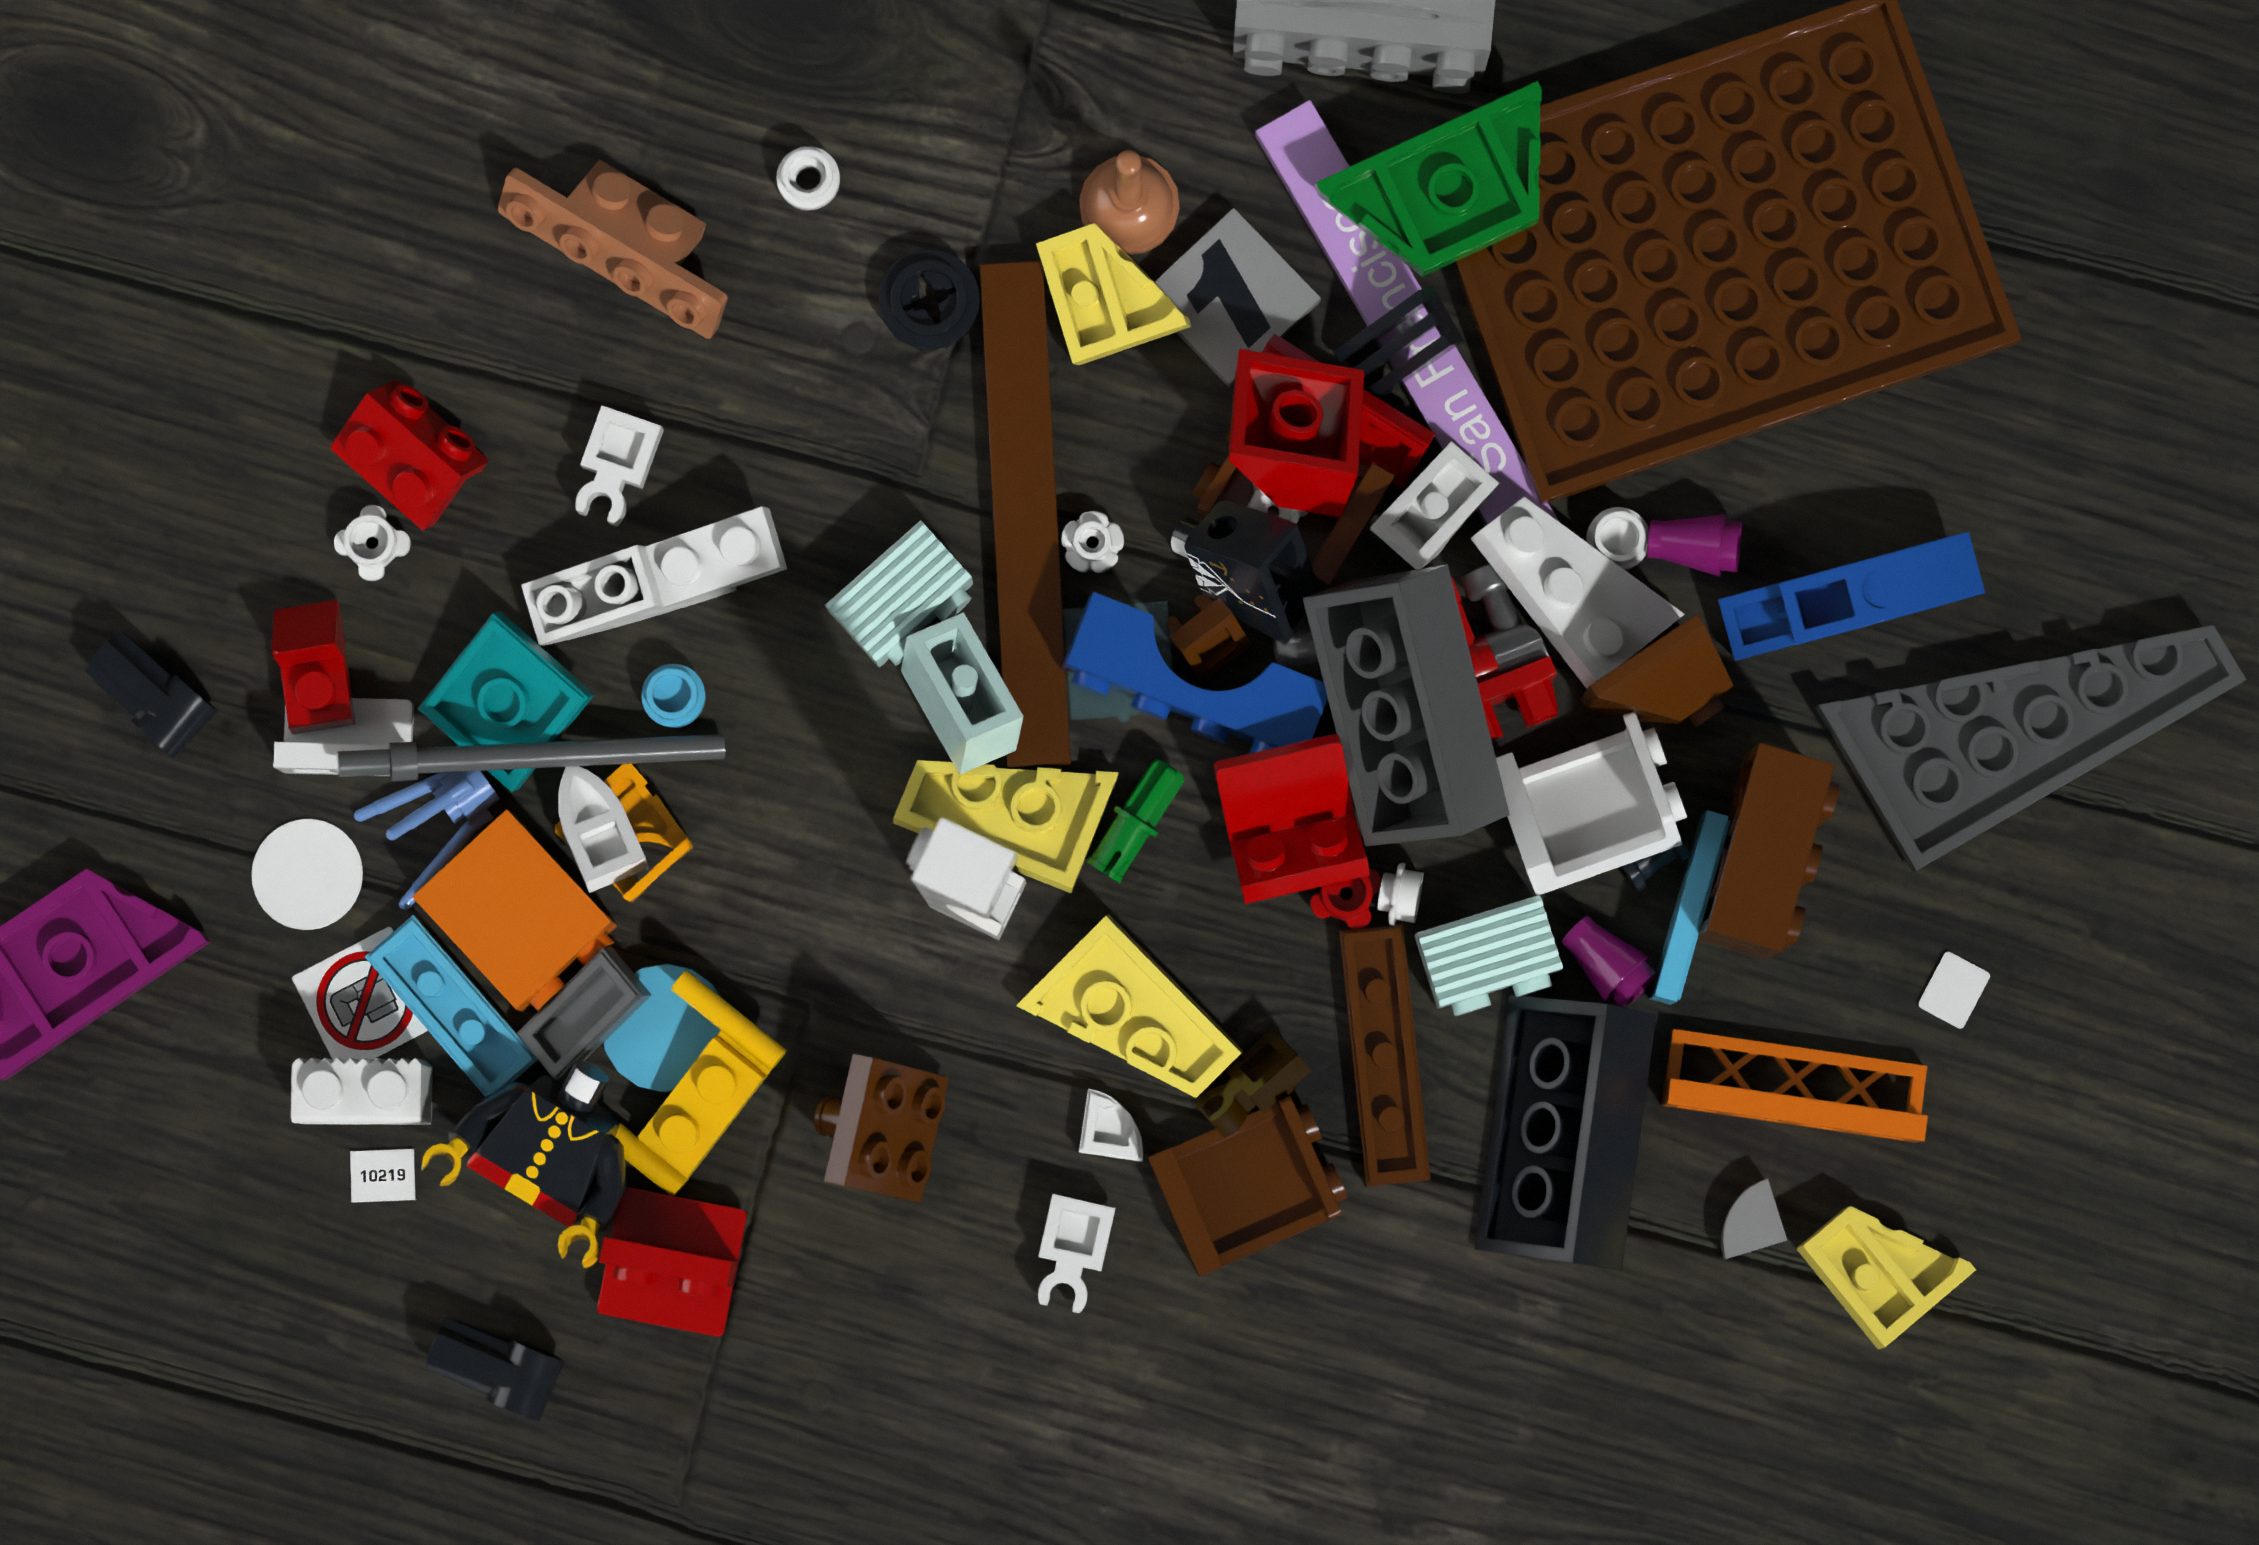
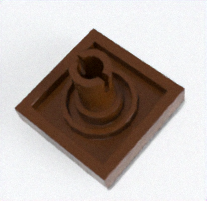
M853 1054L843 1100L833 1096H826L820 1101L815 1111L814 1124L818 1134L834 1137L824 1182L921 1203L925 1183L931 1172V1156L939 1120L945 1110V1093L949 1077L872 1057Z

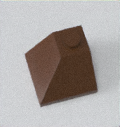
M1696 614L1591 684L1581 696L1579 702L1585 711L1623 718L1625 714L1635 711L1640 722L1675 728L1689 719L1693 727L1697 728L1726 708L1720 697L1733 687V683L1704 623Z

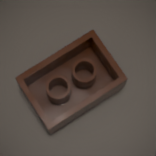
M1762 743L1757 744L1744 755L1727 815L1729 816L1730 825L1697 940L1766 960L1782 953L1783 949H1787L1789 944H1796L1806 910L1804 907L1796 905L1800 888H1804L1806 882H1813L1823 851L1822 845L1813 843L1817 827L1821 826L1824 820L1830 821L1840 791V783L1831 781L1835 764Z

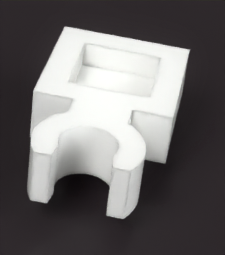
M601 405L580 464L583 469L596 473L594 481L584 485L577 494L575 507L579 514L586 516L592 500L599 496H606L612 501V508L607 518L608 523L617 527L622 522L626 514V501L622 495L624 485L626 483L643 489L664 431L662 426Z
M1052 1194L1038 1257L1056 1261L1054 1272L1045 1277L1039 1287V1304L1047 1306L1052 1288L1056 1284L1066 1283L1075 1291L1072 1312L1080 1313L1083 1310L1088 1294L1086 1285L1081 1279L1082 1270L1084 1267L1102 1271L1116 1208Z

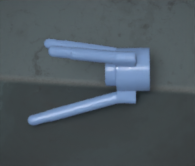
M481 771L440 772L355 811V820L361 822L434 791V799L404 817L403 820L386 831V837L389 840L397 839L443 809L454 824L464 817L467 819L400 899L399 907L402 910H408L415 903L412 896L458 854L476 831L494 819L487 808L499 801L500 798Z

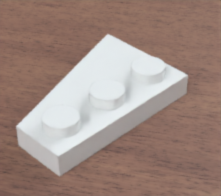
M1523 497L1470 538L1586 689L1623 664L1685 615L1526 497Z

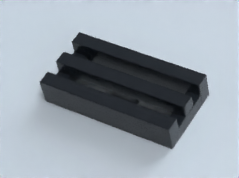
M1430 286L1412 294L1333 352L1339 362L1347 360L1351 368L1364 370L1363 389L1382 399L1464 340L1434 287ZM1422 308L1426 309L1427 316L1368 358H1365L1362 353L1363 350ZM1436 327L1441 337L1378 381L1373 371Z

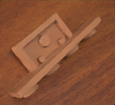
M601 160L595 164L568 198L518 168H513L506 176L498 212L509 219L516 227L534 234L562 251L572 261L587 266L617 284L625 293L637 296L670 316L678 325L691 329L707 339H710L718 330L728 300L727 295L680 266L701 241L706 223Z

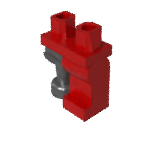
M1490 564L1476 569L1460 579L1468 599L1471 601H1483L1492 631L1475 638L1461 605V597L1453 577H1451L1491 741L1494 742L1503 736L1492 706L1514 698L1525 728L1557 717L1559 712L1555 691L1552 686L1557 672L1551 657L1548 656L1540 634L1536 629L1523 625L1506 591L1509 588Z

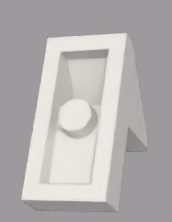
M1451 441L1379 517L1370 530L1416 570L1422 569L1443 550L1453 534L1492 494L1499 482Z

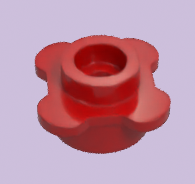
M1369 869V876L1322 886L1319 893L1315 894L1310 901L1313 914L1320 919L1332 916L1344 920L1348 927L1353 930L1365 928L1371 921L1369 906L1373 895L1380 891L1381 876L1374 869ZM1343 888L1351 889L1352 897L1349 900L1341 898L1340 891Z

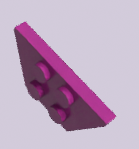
M87 868L0 926V1080H8L211 943L207 935Z

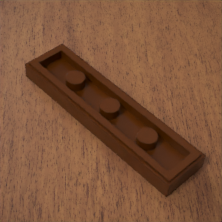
M1403 925L1339 931L1365 1185L1370 1187L1429 1181L1431 1179Z

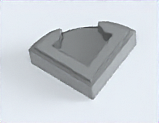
M1763 1179L1743 1190L1731 1205L1721 1231L1723 1259L1787 1241L1768 1179Z

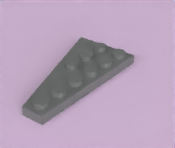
M2210 625L2141 639L2117 646L2072 653L2071 655L2043 661L2038 660L1943 679L1939 682L1879 692L1870 696L1820 704L1815 708L1912 872H1915L2247 679L2215 626Z

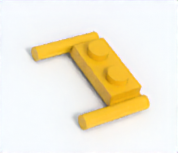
M685 970L676 980L671 991L718 1027L720 1032L711 1039L638 1137L621 1123L616 1137L624 1146L625 1160L670 1196H676L684 1187L692 1173L787 1052L783 1046L688 970Z

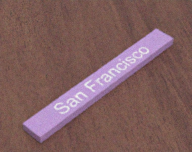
M1310 100L1255 131L1258 142L1367 327L1412 294L1421 290L1408 265L1318 196L1315 189L1316 182L1348 168L1349 165ZM1422 308L1376 342L1379 347L1382 348L1427 316L1426 309ZM1436 327L1390 359L1388 362L1392 369H1396L1441 337ZM1456 347L1402 384L1427 429L1436 434L1434 440L1440 451L1442 452L1452 441L1499 482L1492 494L1476 510L1485 526L1523 497H1526L1558 521L1548 503L1540 505L1527 466Z

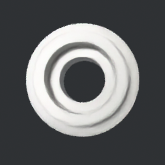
M805 146L794 149L782 159L777 170V185L782 197L790 205L802 210H815L827 205L835 197L840 185V173L835 160L826 151L817 147ZM805 170H814L821 176L819 184L813 189L806 190L797 184L798 176Z

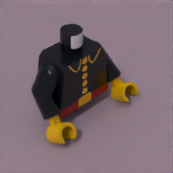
M576 1061L564 1084L550 1076L542 1075L531 1085L514 1082L478 1100L449 1132L448 1138L450 1142L448 1144L433 1145L426 1151L422 1159L421 1170H424L428 1166L429 1161L440 1155L449 1158L453 1164V1170L442 1179L439 1185L447 1186L458 1177L461 1168V1158L464 1154L471 1156L466 1167L568 1227L562 1232L558 1240V1249L562 1259L566 1256L569 1245L575 1240L582 1239L590 1243V1248L585 1253L582 1265L584 1268L594 1265L598 1260L600 1252L596 1235L598 1232L606 1231L627 1187L624 1146L616 1137L620 1120L616 1115L597 1105L600 1096L609 1082L608 1075L590 1063Z

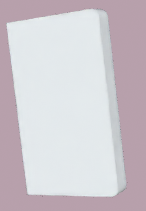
M352 698L356 724L299 734H292L289 730L285 706L284 742H274L273 767L286 774L338 775L337 751L389 749V743L413 742L414 704L406 699Z

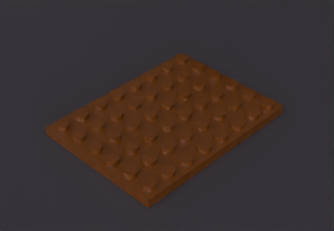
M1853 0L1541 105L1538 223L1453 262L1540 505L2017 345L2022 340L1898 0Z

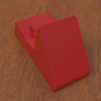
M338 600L274 610L272 656L281 669L288 728L291 733L299 734L356 724Z

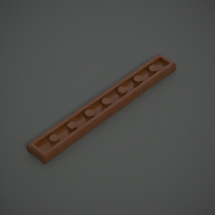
M1041 261L980 264L1002 680L1024 716L1017 749L1006 755L1007 768L1071 765L1066 670L1061 669L1065 660L1044 269Z

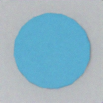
M663 964L642 968L634 973L652 995L604 1042V1048L616 1070L638 1087L664 1093L672 1092L711 1039L720 1032L718 1027L671 991L676 980L685 970H688L720 996L712 983L692 969Z

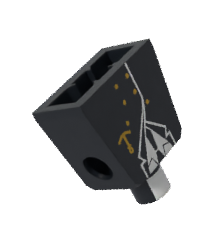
M1224 500L1218 502L1201 522L1188 517L1181 520L1174 529L1171 538V548L1175 553L1189 559L1202 595L1207 596L1213 601L1220 598L1236 618L1284 645L1292 639L1308 620L1303 598L1321 591L1296 523Z

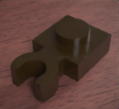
M1272 1028L1224 1070L1231 1079L1226 1084L1207 1091L1201 1096L1195 1106L1215 1126L1221 1135L1226 1138L1243 1125L1251 1109L1257 1106L1263 1113L1266 1112L1277 1101L1290 1095L1297 1083L1312 1070L1299 1054Z

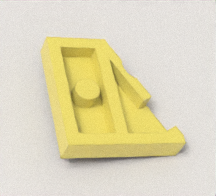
M1096 223L1036 243L1073 364L1079 366L1192 327L1189 317Z
M1852 1206L1842 1209L1796 1248L1878 1350L1888 1346L1976 1271L1970 1262L1960 1257L1953 1259L1924 1245V1240L1903 1230H1892L1882 1225L1877 1218Z

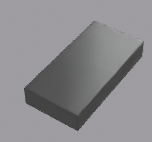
M612 947L602 948L517 1034L555 1080H566L575 1062L585 1061L652 994Z

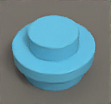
M666 664L652 671L646 678L642 687L641 698L646 713L653 721L665 727L678 728L692 723L701 714L705 705L706 692L702 680L692 669L681 664Z

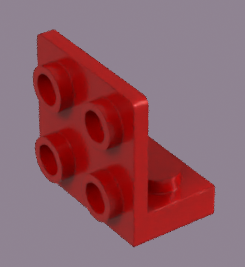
M1332 734L1215 762L1214 770L1231 852L1245 904L1370 875L1367 856L1354 814L1343 747L1339 735Z

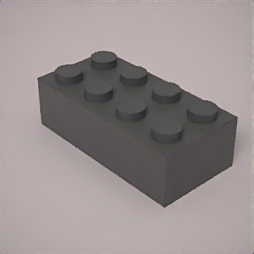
M1448 564L1351 580L1303 598L1335 729L1342 743L1348 780L1365 846L1462 836L1510 815Z

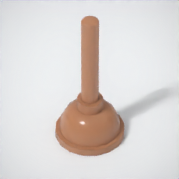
M1131 150L1123 151L1118 156H1114L1096 166L1085 180L1079 199L1081 219L1084 226L1096 223L1128 255L1146 253L1161 245L1175 228L1180 210L1178 189L1168 171L1154 160L1141 157Z

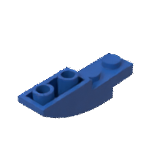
M1968 531L1718 599L1734 661L1895 619L1986 592Z

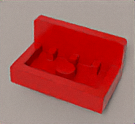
M393 380L366 393L330 446V449L422 531L435 525L466 479L481 472L488 463V458L475 448L473 439L466 432L449 425L429 407L427 399L421 392L409 385L403 384L399 380Z

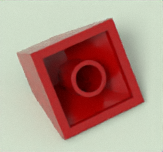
M1239 349L1236 358L1228 460L1278 507L1341 518L1358 476L1364 370Z

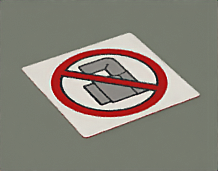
M387 927L292 977L333 1060L336 1058L345 1060L349 1058L358 1060L366 1058L373 1060L428 1031L365 958L369 952L393 933L391 927Z

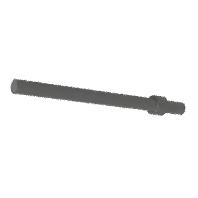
M723 734L424 748H417L415 741L389 743V749L337 751L338 777L390 775L391 781L417 780L418 773L725 759V740Z

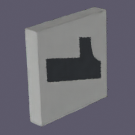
M1235 208L1227 213L1155 281L1163 292L1189 317L1192 327L1176 333L1228 387L1235 383L1236 358L1239 349L1262 352L1274 334L1283 338L1321 301V297Z

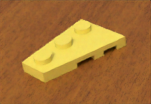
M917 760L893 817V824L916 833H920L923 827L935 831L942 817L1015 852L1017 860L1013 866V871L1072 893L1118 779L1119 772L1096 771V774L1061 772V769L1037 767V770L996 768L995 765L984 764L959 775L953 762Z
M1106 915L1016 1005L1035 1016H1040L1068 1030V1033L1088 1043L1091 1042L1126 1060L1130 1065L1195 1098L1244 1052L1110 915Z

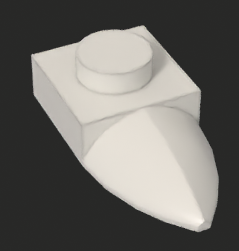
M580 766L566 767L558 792V813L565 839L588 892L591 893L649 869L646 857L626 812L613 790L598 776Z

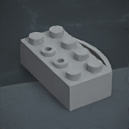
M1237 0L1233 57L1244 58V71L1260 76L1280 75L1283 62L1308 64L1307 70L1309 72L1326 76L1345 74V68L1371 70L1370 76L1372 78L1390 82L1405 81L1408 79V74L1433 76L1432 88L1436 91L1451 94L1468 93L1471 80H1483L1491 51L1495 0Z

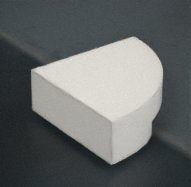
M1088 1089L1079 1153L1142 1162V1139L1131 1114L1111 1096L1097 1090Z

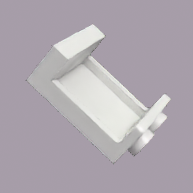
M1635 711L1623 715L1626 729L1623 732L1519 769L1512 752L1496 758L1510 813L1507 817L1536 896L1683 845L1676 825L1677 821L1687 818L1675 782L1662 785L1656 767L1667 764L1660 741L1654 727L1642 731Z

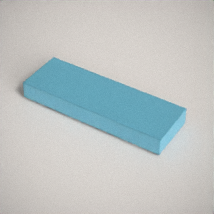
M1708 810L1700 816L1690 857L1687 861L1656 971L1657 976L1654 979L1649 996L1651 1000L1672 1005L1681 999L1730 825L1729 816Z
M412 915L365 956L367 961L485 1097L516 1082L539 1062L518 1036L514 1028L417 916Z

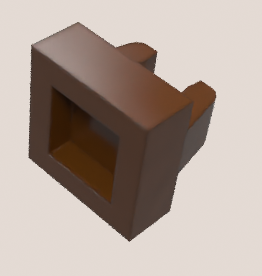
M1199 595L1193 599L1200 613L1187 623L1182 625L1174 615L1166 621V626L1171 634L1169 638L1188 669L1201 684L1252 646L1234 614L1220 598L1213 601L1205 595Z

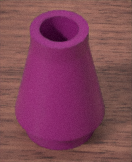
M1726 514L1668 521L1651 520L1648 536V558L1663 559L1718 577L1721 576L1722 571L1737 572L1742 522L1727 520Z
M1589 916L1581 919L1562 940V944L1572 953L1605 1003L1613 1001L1617 1006L1627 1008L1648 988L1657 976V972L1648 964L1650 960L1648 955L1602 928Z

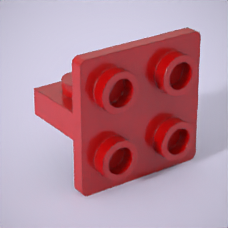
M626 1187L625 1193L617 1207L612 1236L604 1237L599 1263L606 1264L597 1306L598 1312L602 1315L716 1337L723 1335L747 1221V1212L743 1209Z

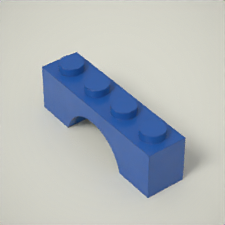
M1093 592L1087 600L1061 669L1074 674L1071 684L1083 690L1107 697L1109 689L1112 688L1134 697L1131 707L1149 716L1166 720L1170 711L1193 720L1190 730L1208 739L1226 743L1228 736L1232 735L1252 743L1249 753L1313 739L1328 699L1324 682L1274 662L1265 667L1250 683L1236 689L1211 691L1195 687L1174 674L1163 660L1155 640L1154 615Z

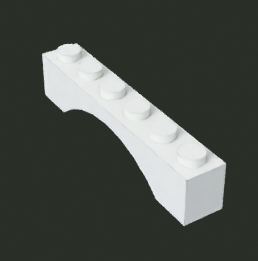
M942 817L935 831L926 827L922 828L906 864L911 865L910 869L914 870L911 880L930 908L997 940H1000L1026 886L1025 878L1012 871L1017 860L1015 852Z

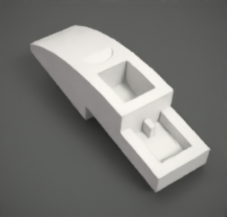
M761 506L648 546L635 545L527 582L521 586L538 644L545 646L638 622L736 591V586L786 570L787 565L770 509Z

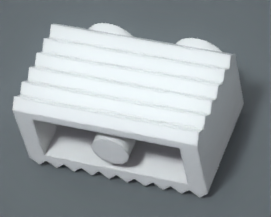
M297 1058L292 1063L291 1121L292 1123L431 1125L433 1067L427 1061L417 1058L413 1060L404 1058L400 1060L392 1058L387 1060L379 1058L374 1060L366 1058L361 1060L349 1058L348 1060L336 1058L335 1060L323 1058L322 1060L310 1058L309 1060Z

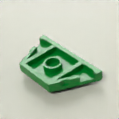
M1538 81L1328 176L1316 182L1315 189L1318 196L1422 277L1536 225L1539 220L1540 104L1542 89Z

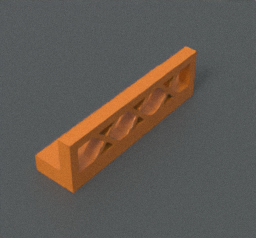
M1672 1029L1661 1106L1914 1143L1925 1141L1928 1119L1927 1115H1921L1927 1066ZM1684 1045L1709 1048L1725 1070L1709 1083L1680 1080ZM1722 1050L1746 1053V1055L1732 1064ZM1757 1055L1767 1056L1775 1060L1788 1077V1080L1771 1093L1756 1091L1749 1087L1737 1070ZM1785 1059L1808 1062L1809 1064L1795 1073ZM1821 1064L1835 1066L1852 1089L1835 1102L1818 1100L1814 1098L1801 1079ZM1850 1069L1873 1073L1859 1082ZM1884 1074L1910 1077L1906 1112L1879 1109L1865 1088ZM1730 1076L1739 1088L1719 1084ZM1794 1085L1802 1097L1783 1095V1093ZM1858 1095L1865 1106L1845 1103Z

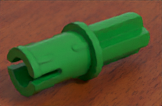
M1156 759L1152 761L1123 808L1118 805L1114 808L1113 811L1118 813L1117 817L1086 862L1102 873L1104 871L1107 876L1121 883L1125 872L1148 837L1151 835L1156 838L1159 832L1154 828L1184 783L1185 777L1181 772L1162 760Z

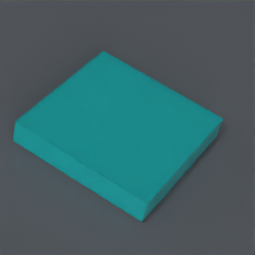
M499 611L489 617L417 709L459 746L557 742L595 694ZM536 768L487 771L511 792L520 789Z

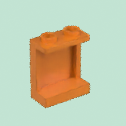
M507 809L412 896L508 1002L521 1012H525L531 1006L539 1012L566 985L561 978L579 961L585 966L602 948L611 947L614 943L608 935L617 927V924L598 907L546 851L521 820Z

